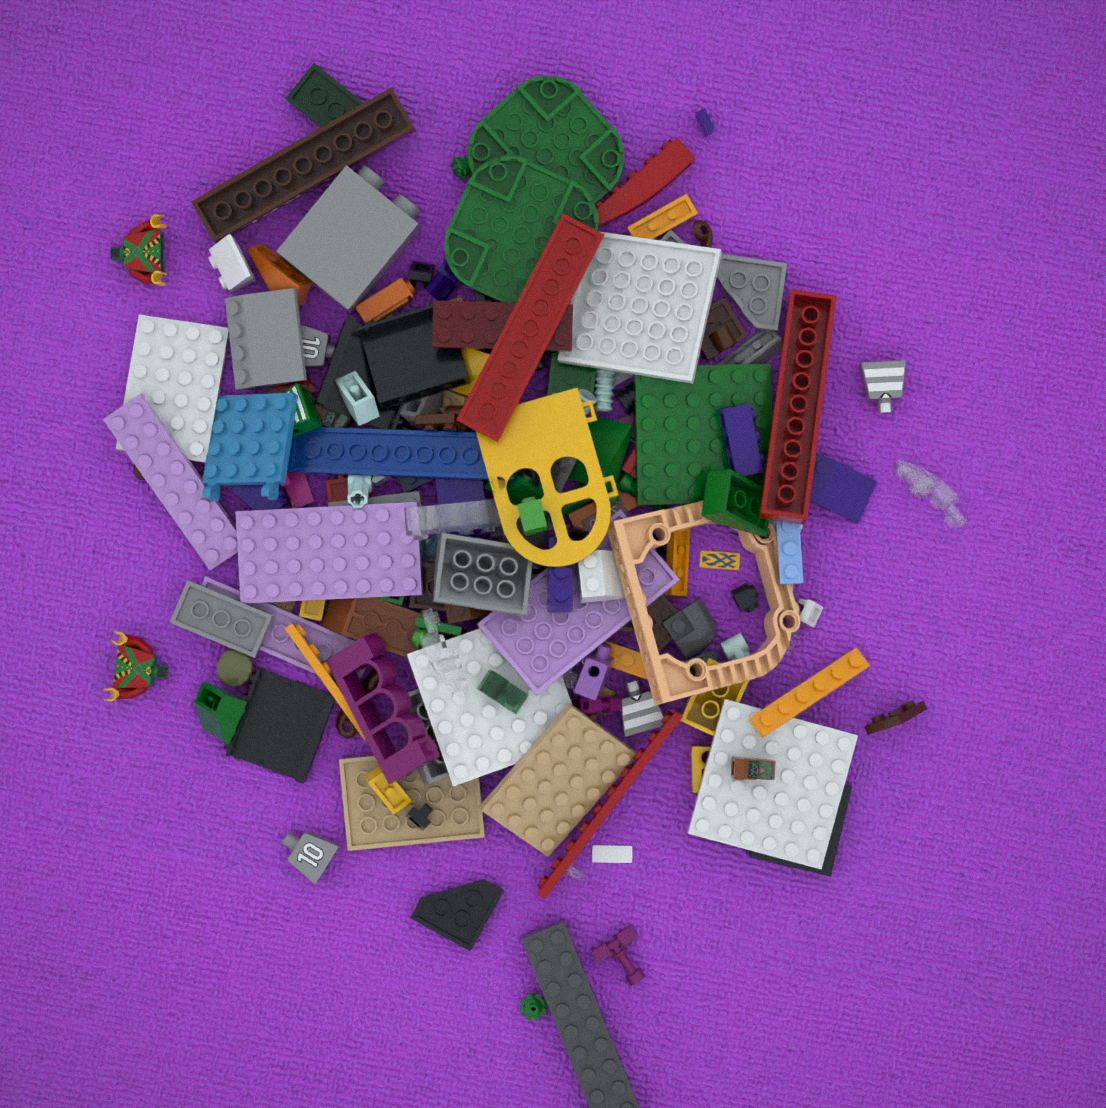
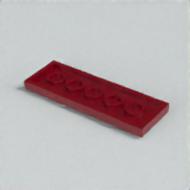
M433 300L432 348L493 350L516 303ZM573 304L568 305L545 351L572 352Z

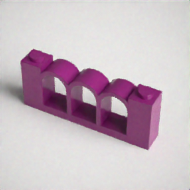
M373 633L361 637L326 662L388 784H392L440 757V754L431 736H426V729L420 717L414 713H409L411 709L410 696L405 688L395 684V667L391 660L384 656L387 654L382 639L378 633ZM368 665H372L378 672L379 683L373 691L367 694L356 673ZM385 693L391 698L394 711L388 720L381 723L371 702ZM400 722L406 727L409 740L403 749L396 752L386 730Z

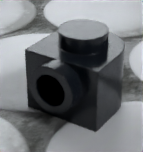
M744 583L730 591L740 612L746 610L749 613L759 607L756 599L759 597V594L753 584L749 586L747 583Z

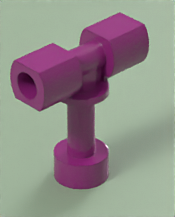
M584 697L580 702L576 699L571 700L572 705L584 714L598 715L600 712L619 713L622 711V699L620 697H603L602 699L598 697L596 701Z
M628 925L616 933V938L607 944L605 942L592 949L591 952L598 963L609 956L612 959L618 958L628 973L625 979L630 986H633L641 981L645 974L641 968L635 969L625 954L628 950L626 945L637 938Z

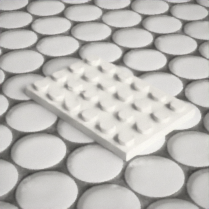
M139 314L123 405L142 393L187 458L193 462L205 463L216 413V403L220 393L229 340V329ZM117 440L116 450L125 451Z

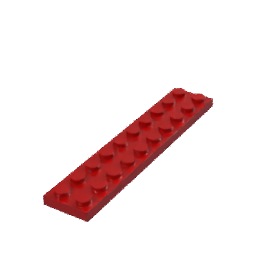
M562 214L458 415L457 422L496 442L499 441L604 234Z

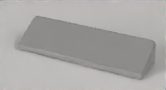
M760 330L716 365L764 364L781 351L782 338L776 332Z

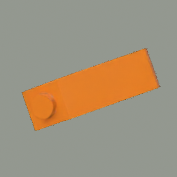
M264 243L249 247L248 252L269 290L296 288L298 306L302 305L313 282Z

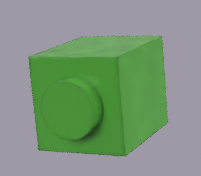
M535 497L523 499L521 504H517L525 536L548 530L541 499L536 500Z

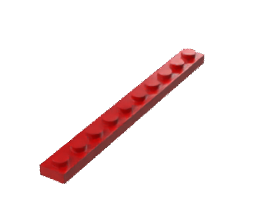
M675 708L673 712L668 711L660 721L663 723L658 731L656 729L652 731L647 738V741H649L645 749L640 747L633 757L636 760L631 767L626 766L619 775L622 779L617 786L612 784L605 794L608 798L603 804L599 802L592 811L594 815L589 822L587 820L583 822L578 829L580 835L576 840L572 838L564 848L567 852L562 858L558 856L550 867L553 870L549 876L544 874L537 884L539 887L537 895L543 899L547 897L682 719L683 713Z

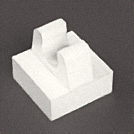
M800 599L798 603L804 606L802 612L799 613L800 621L814 628L824 607L809 599Z

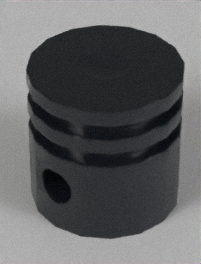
M634 380L624 386V389H619V393L617 391L614 393L619 404L629 416L632 414V411L635 412Z

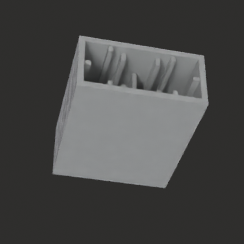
M346 165L276 251L281 258L311 280L314 285L351 315L356 311L355 306L365 300L421 231L419 223L414 220L420 213V210L401 194H398L394 201L391 202L378 191L385 182L365 165L357 173Z

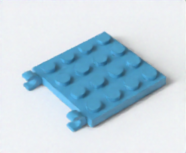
M272 393L218 397L202 483L206 485L202 492L203 498H209V501H219L220 486L264 485L261 490V496L268 497V500L278 499L279 484H285L298 400L297 394Z

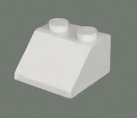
M231 234L209 249L211 256L208 257L214 269H219L222 276L218 277L224 290L228 288L231 293H234L256 282L236 239Z
M595 550L590 556L576 563L580 603L626 599L613 551Z

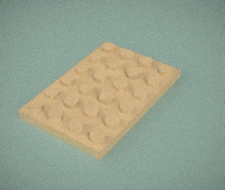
M569 703L479 807L482 812L549 857L619 778L625 767L634 761L633 757L636 751Z
M374 755L339 759L348 851L485 837L483 812L479 807L482 803L479 777L456 786H452L450 777H446L424 786L417 770L398 781L410 796L412 802L393 815L368 784L365 777L368 772L379 765ZM427 803L433 809L426 817L431 823L422 831L406 817V814L413 807L419 811Z

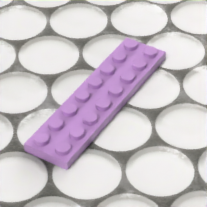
M142 393L105 417L103 421L208 569L212 570L236 554L238 549L235 524L218 501H209V498H203L202 492L206 485L202 483V477Z
M205 576L201 584L202 586L240 601V590ZM268 602L245 603L273 615L259 650L317 674L284 629L289 624L294 622L295 625L300 624L307 633L305 639L309 644L313 642L321 653L318 657L323 663L355 642V640L324 628ZM366 667L356 673L360 681Z

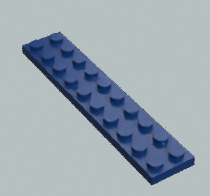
M319 427L292 438L287 469L289 473L351 474L385 477L489 480L476 432ZM515 473L508 481H515Z

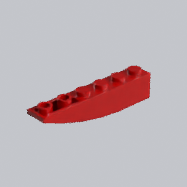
M678 138L673 142L669 139L661 146L662 152L656 157L651 155L643 163L645 165L644 168L639 172L634 170L626 178L628 181L622 187L617 185L609 193L611 197L605 202L601 200L595 205L598 212V228L620 219L644 205L691 166L696 158Z

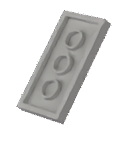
M187 580L169 623L256 658L273 615Z

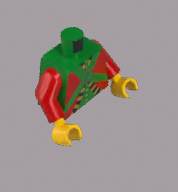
M154 214L151 219L140 223L131 229L128 235L123 236V247H111L110 255L112 261L124 260V269L129 271L131 277L141 283L156 284L164 287L166 283L161 282L162 276H167V273H164L163 232L157 228L164 229L167 225L160 224V219L165 217V215Z
M118 630L113 631L119 634V639L117 641L110 640V642L119 645L113 687H106L102 690L110 691L111 696L108 699L103 698L104 701L133 699L146 693L148 687H153L155 678L167 680L169 666L157 665L158 655L154 654L153 648L140 637L125 635Z

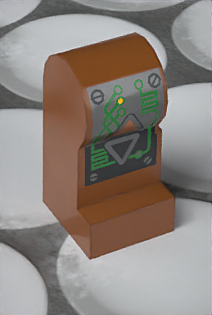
M732 756L731 778L737 780H775L776 761Z

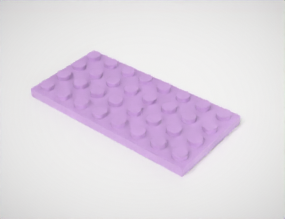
M419 502L366 504L362 508H353L352 505L235 511L240 602L242 603L424 595Z
M620 509L611 516L610 523L627 518V516ZM608 532L596 550L612 551ZM650 549L644 561L635 566L641 590L647 599L646 608L680 580L655 549ZM575 563L573 564V608L571 612H547L546 568L530 581L526 616L493 611L481 620L477 626L537 697L630 622L631 616L626 599L580 603Z

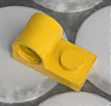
M691 745V784L693 793H698L703 776L702 769H705L706 765L701 759L702 754L705 751H710L711 746Z
M379 765L365 775L368 784L393 815L412 802L410 796L398 781L388 784Z

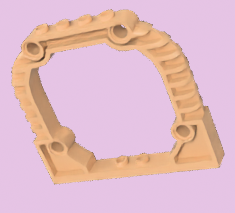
M703 501L624 518L609 524L607 531L655 706L756 679L769 673L782 660L790 644L791 633L797 631L800 627V609L793 595V584L779 585L776 530L770 522L768 523L767 536H763V539L759 535L735 529L738 531L743 547L747 551L754 553L770 608L764 619V629L767 638L756 652L740 659L707 666L699 658L681 662L668 653L659 655L652 630L653 621L651 616L648 615L646 608L647 599L641 590L635 568L636 565L644 561L650 549H656L667 544L671 537L670 533L707 524H717L701 516ZM653 531L658 534V541L653 538ZM783 618H785L788 622L787 627H785L783 624ZM691 666L696 670L695 677L690 673Z

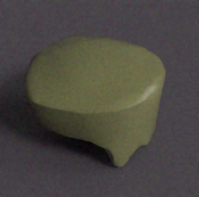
M232 649L226 650L217 664V674L220 680L230 687L243 685L249 680L253 671L251 657Z

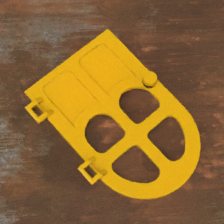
M578 388L517 404L498 442L476 432L507 540L522 557L535 564L547 567L569 566L590 556L600 546L609 528L611 518L609 498L619 496L614 476L611 475L603 478L588 423L597 421L592 400L582 403ZM589 407L592 417L586 418L583 408ZM564 457H571L581 461L588 474V484L579 489L558 493L555 490L551 476V467L554 462ZM531 469L539 475L544 491V496L541 499L543 511L550 514L557 537V543L551 549L543 550L533 546L524 539L517 528L520 513L518 505H513L509 500L507 483L510 477L518 470ZM605 483H611L613 492L607 493ZM585 499H592L597 507L593 528L583 540L573 541L567 533L561 511L562 507Z

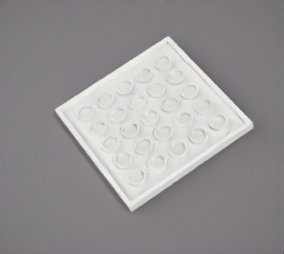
M600 232L604 234V237L570 303L573 304L572 352H559L557 360L559 363L693 384L721 260V249Z
M480 628L406 654L452 786L517 764L568 704H572L563 677L559 678L536 697Z
M724 699L687 833L822 869L858 735L793 718L762 739L749 722V718L762 709ZM732 756L775 760V780H737L731 778Z

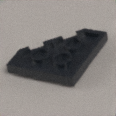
M482 879L422 896L410 918L471 951L504 890Z

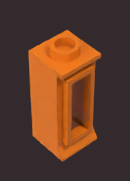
M401 277L355 306L364 322L380 321L410 303V298L414 301L415 298L412 294L416 291L409 280L404 282Z

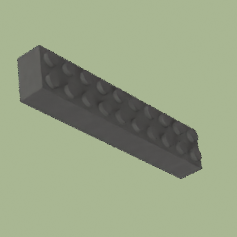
M564 918L521 935L522 943L589 1108H641Z

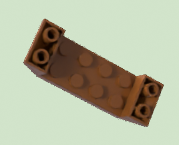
M375 597L331 599L322 627L355 640L369 634L378 633L386 651L407 658L406 654L419 650L411 642L415 631L419 628L415 625L416 617L436 621L441 620ZM462 628V633H461V635H462V634H465V632H466V629H465V628ZM430 630L432 639L428 646L454 638L457 635Z

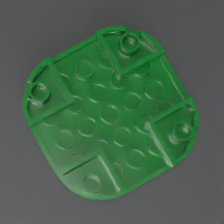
M537 76L521 83L477 124L468 141L467 163L469 171L473 175L481 165L502 156L522 157L577 182L590 194L594 204H596L619 180L623 170L624 148L616 129L605 120L575 84L557 76Z
M502 156L481 165L469 179L447 228L444 251L449 268L459 281L471 289L500 302L517 303L562 214L598 231V212L593 199L577 182L532 163L528 159L518 156Z

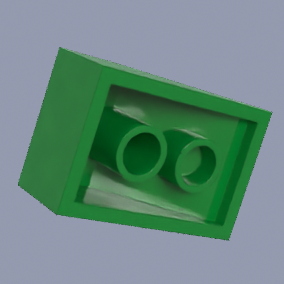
M597 417V421L588 423L601 472L603 478L613 475L617 484L634 426ZM577 460L568 479L587 485L589 478L586 468L581 461ZM605 483L607 491L613 492L611 483Z
M730 469L708 472L701 516L720 525L760 536H767L769 520L758 518L762 486Z

